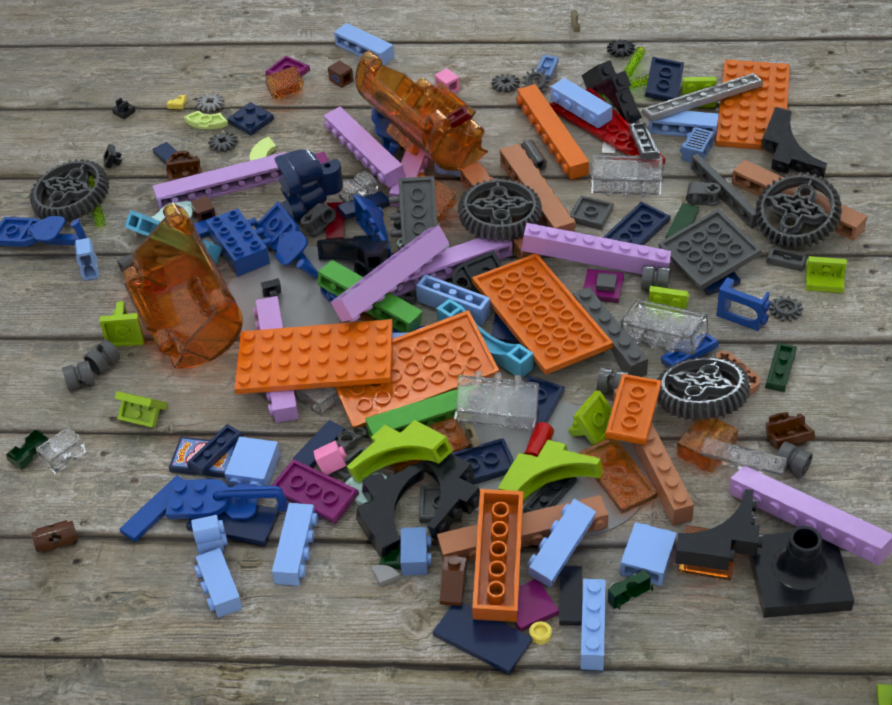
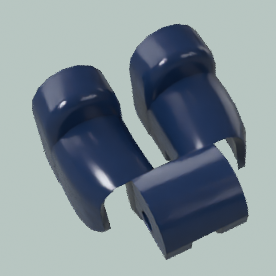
M305 149L292 151L274 158L275 163L283 174V177L279 178L280 189L286 199L282 204L296 222L301 221L306 212L312 210L318 203H324L328 195L337 194L343 189L341 164L338 159L321 164L313 152Z

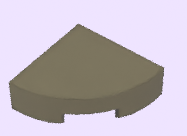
M577 10L571 11V25L574 32H580Z
M471 423L464 424L468 444L474 448L481 446Z

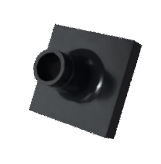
M799 526L791 532L761 534L763 535L762 548H757L756 556H748L763 618L852 611L854 597L839 546L822 539L820 533L809 526Z

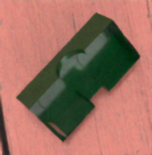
M36 429L25 438V442L21 447L15 446L6 454L7 460L22 470L34 460L33 456L35 454H41L51 443L48 437Z
M644 569L639 573H633L628 579L620 583L613 584L608 589V603L613 609H620L621 605L629 601V598L633 596L636 598L650 590L651 576Z

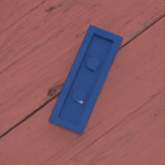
M705 332L661 356V363L668 367L674 366V363H681V360L687 361L688 358H699L719 347L718 340Z

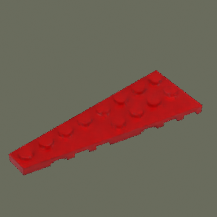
M591 87L588 88V89H585V90L588 91L589 93H591V94L595 95L596 97L600 98L601 100L605 101V100H604L596 91H594ZM550 103L555 113L649 169L665 164L666 158L660 152L659 159H641L629 131V123L613 108L612 120L600 128H596L557 103Z

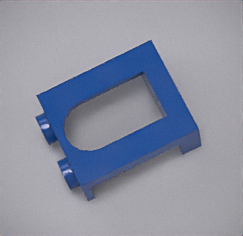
M726 278L719 289L716 316L759 331L762 325H766L769 318L767 311L771 305V301H769L770 292H766L763 299L733 289L734 280ZM734 301L754 309L757 313V318L748 319L729 312L731 302Z

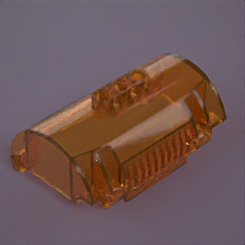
M367 51L362 55L357 65L355 77L358 93L390 122L385 131L406 151L415 156L421 151L438 167L448 171L465 169L476 163L488 152L481 145L485 130L472 119L476 111L442 82H439L435 89V86L426 78H420L415 82L408 75L383 65L382 60L372 51ZM465 105L472 118L456 128L450 127L451 120L447 115Z
M171 203L163 209L165 218L132 253L133 263L124 270L123 278L125 280L124 286L145 329L149 330L159 351L169 356L174 368H191L208 363L226 352L237 340L241 332L243 316L188 213L183 207Z

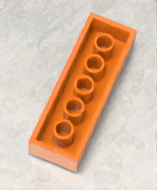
M480 489L472 619L517 622L523 491Z

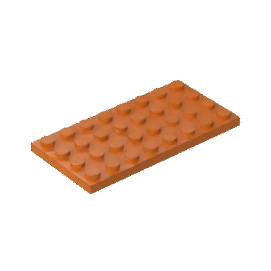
M734 59L725 60L722 83L754 73L763 80V86L720 99L715 146L765 150L761 148L762 138L775 107L787 110L790 64L739 61Z
M532 254L472 277L474 286L481 295L490 298V306L520 344L534 353L533 360L545 375L613 348L612 340L538 254Z
M467 310L392 339L391 383L335 387L351 426L358 428L366 426L365 418L481 382L499 375V369L470 311Z
M392 319L241 331L234 391L236 394L391 383Z

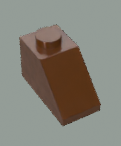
M445 556L441 577L440 605L462 606L467 579L466 557Z

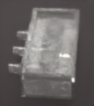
M593 154L591 193H605L607 196L623 194L625 197L630 194H640L642 197L661 195L663 156H659V159L642 160L641 156Z
M636 299L621 319V327L636 345L642 343L649 345L652 349L656 347L665 348L669 353L678 351L694 355L709 332L708 315L706 313Z
M478 370L474 372V376L459 375L454 421L534 429L537 420L539 383L523 382L521 375H515L514 380H504L501 373H495L494 378L482 377V371Z

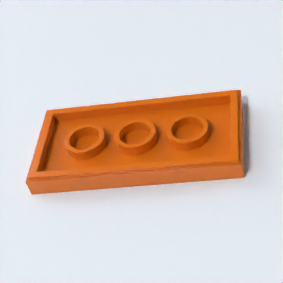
M622 374L605 438L646 445L662 385L661 380Z

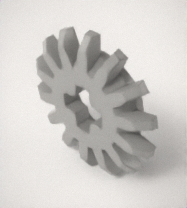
M210 93V96L205 94V97L200 96V99L196 100V106H198V109L202 108L203 112L205 110L207 112L216 111V109H221L220 105L224 106L223 102H225V99L219 94H214V96L213 93Z

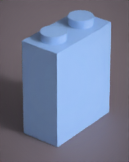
M239 437L225 471L227 486L234 487L240 483L269 486L280 457L278 442Z
M635 522L621 560L620 575L629 577L633 573H639L645 569L651 576V583L662 586L676 546L677 533Z

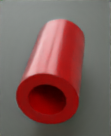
M545 422L537 423L524 454L538 457L547 440L552 439L554 428Z

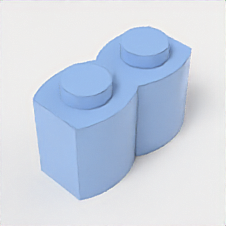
M89 238L76 240V259L80 266L82 278L85 281L98 278V262L92 241Z
M217 515L191 520L199 555L218 548L225 552L224 546L228 545L226 533H224L223 520L218 521Z

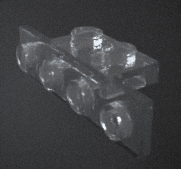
M707 437L701 449V455L722 460V465L737 469L746 466L762 474L764 471L782 476L787 463V458Z

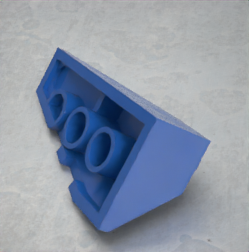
M357 194L353 195L356 222L366 235H372V241L387 240L390 258L391 248L381 207H378L374 201Z

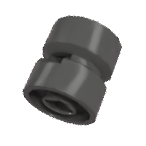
M643 265L641 289L650 290V286L668 288L670 268L659 267L656 270L654 266Z
M104 340L96 346V350L92 349L86 353L83 359L84 361H89L93 373L100 375L108 369V365L111 366L120 359V354L110 341Z
M88 360L78 363L76 367L73 365L62 367L68 391L78 389L80 385L88 386L95 384Z
M601 367L596 390H600L601 393L605 394L609 392L614 394V389L619 387L622 374L629 375V372L618 370L615 373L613 369ZM610 379H613L612 385L609 384Z
M785 441L778 450L774 465L783 470L790 469V473L802 478L811 464L813 453L804 449L797 450V446Z

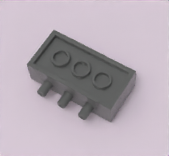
M434 176L398 178L399 196L389 197V204L400 203V213H390V220H401V229L391 230V237H402V248L428 228L437 226Z

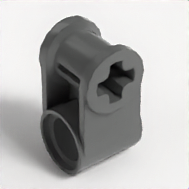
M693 181L688 185L686 201L692 205L716 206L720 203L719 193L721 187L717 183Z
M318 203L301 218V223L306 226L309 236H316L335 219L336 213L331 207Z

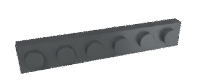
M699 154L693 155L691 170L704 183L719 184L721 187L720 199L751 229L757 227V211L736 189L732 188Z

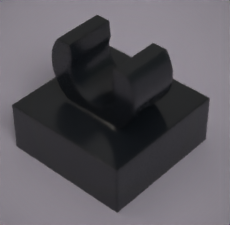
M122 98L116 100V106L112 108L113 114L122 119H126L136 112L135 106L129 104L128 101H122Z
M108 144L104 153L103 160L104 167L111 169L113 163L120 165L122 162V158H120L122 153L116 152L114 145Z
M279 278L261 282L263 297H274L281 293Z

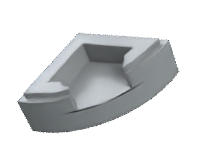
M387 565L372 566V571L380 587L400 580V575L394 568Z

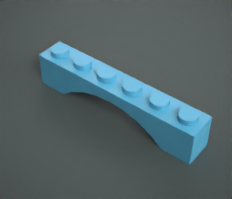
M130 210L125 227L167 243L206 262L217 264L222 250L221 246L139 212Z
M449 298L437 307V320H444L466 310L463 306ZM476 323L495 363L520 380L534 369L533 352L520 344H509L494 338Z

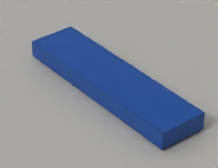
M176 475L172 480L184 479ZM172 480L119 528L121 534L136 543L166 514Z

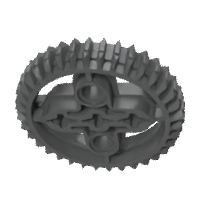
M75 159L72 162L69 160L68 163L63 162L61 165L57 164L55 168L51 167L50 171H46L45 175H41V179H37V183L33 184L34 188L31 189L30 203L34 212L41 219L49 216H61L70 223L71 220L88 215L90 211H94L95 207H99V203H103V199L109 193V179L104 169L94 161H84L83 159L78 161ZM90 176L97 178L93 188L89 186ZM47 194L50 196L49 207L43 205L44 198Z
M793 172L792 176L786 174L783 179L779 176V181L773 180L772 185L767 184V189H763L762 194L759 195V200L756 202V222L764 237H767L769 241L773 240L775 245L779 243L781 248L786 245L788 249L794 246L795 250L798 246L804 249L805 245L811 248L812 243L818 245L819 240L824 242L825 236L830 237V232H834L835 227H838L842 213L840 196L838 191L834 189V186L829 184L828 180L823 181L822 176L817 178L816 174L810 176L808 172L806 175L800 172L799 175H796ZM798 187L794 196L781 193L787 189ZM815 189L828 198L831 207L830 215L826 214L821 205L815 203L817 198ZM768 206L771 207V210L778 217L782 218L780 221L782 232L769 224L766 214ZM803 225L817 228L809 233L798 235Z
M497 178L496 180H483L482 183L477 182L476 185H471V188H467L466 192H463V195L460 197L458 214L462 226L465 227V230H469L470 234H475V237L481 236V239L487 238L488 241L492 239L495 242L497 240H502L503 242L504 240L511 241L513 238L515 240L518 237L523 238L526 223L538 225L541 220L542 205L534 189H530L524 183L519 184L518 180L513 182L511 179L498 180Z
M696 357V359L688 358L687 361L681 360V363H674V366H668V369L663 370V373L657 378V380L662 381L658 397L659 405H661L666 413H671V416L677 415L678 418L684 417L685 420L692 419L694 421L695 419H700L702 421L703 419H718L720 416L725 417L726 414H732L733 411H738V408L743 407L750 394V380L743 367H739V364H734L733 361L728 362L727 359L720 360V357L716 359L712 357ZM669 390H670V391H674V393L676 394V396H674L673 394H671V393L669 392Z

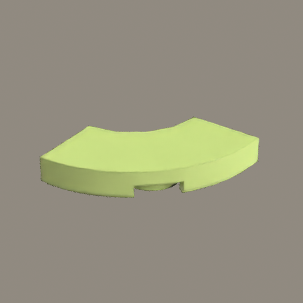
M196 111L184 116L187 124L199 129L212 130L228 126V121L221 113L209 115Z
M270 137L262 139L252 148L249 157L250 161L267 157L276 151V145Z

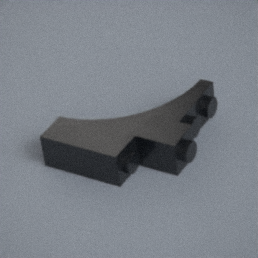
M611 60L599 64L581 75L586 88L591 87L603 93L628 123L642 118L629 89L632 85L626 71L616 74Z
M775 107L761 145L762 149L775 152L771 169L788 174L789 169H793L797 172H808L810 175L816 174L817 177L822 176L824 178L827 163L814 158L804 151L793 136L790 125L792 111Z
M372 235L317 240L319 259L353 261L363 265L366 268V272L374 270L389 258L387 240L372 241Z
M451 453L439 464L420 460L425 468V472L433 477L440 486L441 491L437 511L427 525L431 538L437 540V534L449 531L452 524L461 517L462 512L471 514L475 508L479 507L480 490L479 487L471 484L475 476L471 463Z
M421 462L416 465H410L397 474L392 473L386 479L381 473L370 475L362 483V493L368 502L361 504L357 508L356 520L380 558L386 556L392 549L400 548L401 538L395 527L394 511L405 492L423 480L425 468Z
M745 489L739 508L722 524L701 532L678 533L675 563L728 570L729 562H734L735 553L756 556L757 548H762L763 535L759 534L760 525H755L756 516H752V512H756L757 499H753L754 490Z

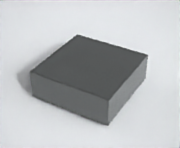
M598 273L596 290L615 292L617 274Z

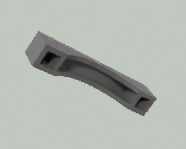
M588 287L573 293L576 300L612 340L613 348L611 350L620 370L629 372V375L643 377L647 375L648 358L594 292Z

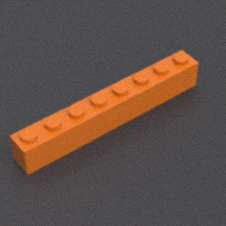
M536 84L517 89V105L521 106L523 114L527 115L530 124H533L536 133L541 136L543 144L547 145L550 154H553L556 163L560 164L563 173L570 180L589 175L588 159Z

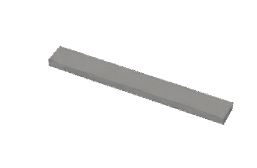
M752 73L643 108L642 114L652 122L763 86V80Z

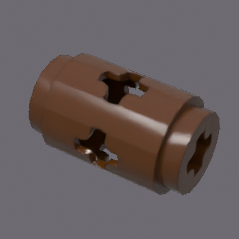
M67 520L53 525L37 528L36 531L31 532L36 552H48L59 547L72 545L74 541H78L73 521L67 522ZM53 532H56L58 535V540L56 541L52 538Z

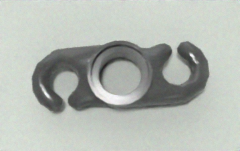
M351 427L338 435L336 443L339 447L343 446L345 452L355 448L356 442L363 437L355 432L362 431L363 436H366L367 430L365 427ZM344 439H351L352 441H350V442H343L342 440H344Z

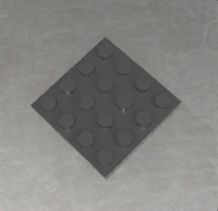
M719 209L714 210L658 243L659 249L671 251L670 260L700 290L705 289L762 255V249Z

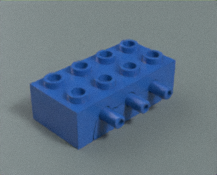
M237 208L206 220L209 237L214 244L222 247L221 254L237 277L270 264L266 246L272 244V241L269 237L263 240L260 239L259 236L265 233L262 227L256 230L252 228V226L257 224L256 218L246 220Z

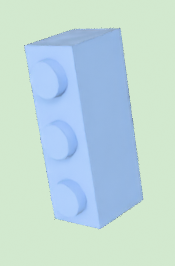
M218 548L196 556L198 565L194 566L197 577L203 578V582H200L204 595L209 594L210 598H207V603L210 611L215 610L217 618L241 610L240 597L221 549Z

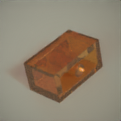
M296 66L267 75L265 82L273 99H281L287 94L298 93L303 88L304 83Z

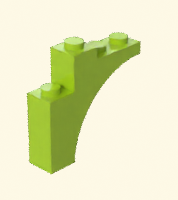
M416 420L401 433L384 425L371 437L373 443L347 466V469L353 480L359 484L372 473L394 463L407 460H427L439 464L453 450L445 435Z
M547 440L538 457L522 453L517 455L500 483L498 490L523 491L524 501L537 489L552 481L570 477L601 478L603 474L601 459L570 452L567 450L566 444Z

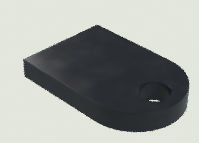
M495 251L457 266L453 272L451 284L458 286L457 282L462 280L467 284L466 287L462 288L481 294L472 283V277L502 266Z

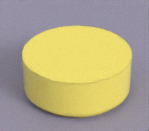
M538 621L530 626L529 636L532 637V642L536 644H546L552 637V629L548 623Z

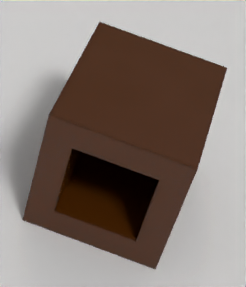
M339 60L328 67L329 80L337 86L343 88L354 81L352 68Z
M207 196L191 201L193 214L198 222L216 216L214 207Z

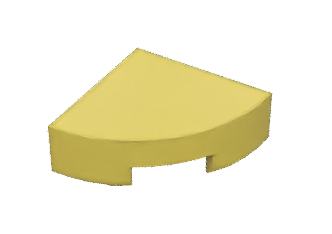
M179 95L178 98L169 100L167 108L183 109L187 96Z

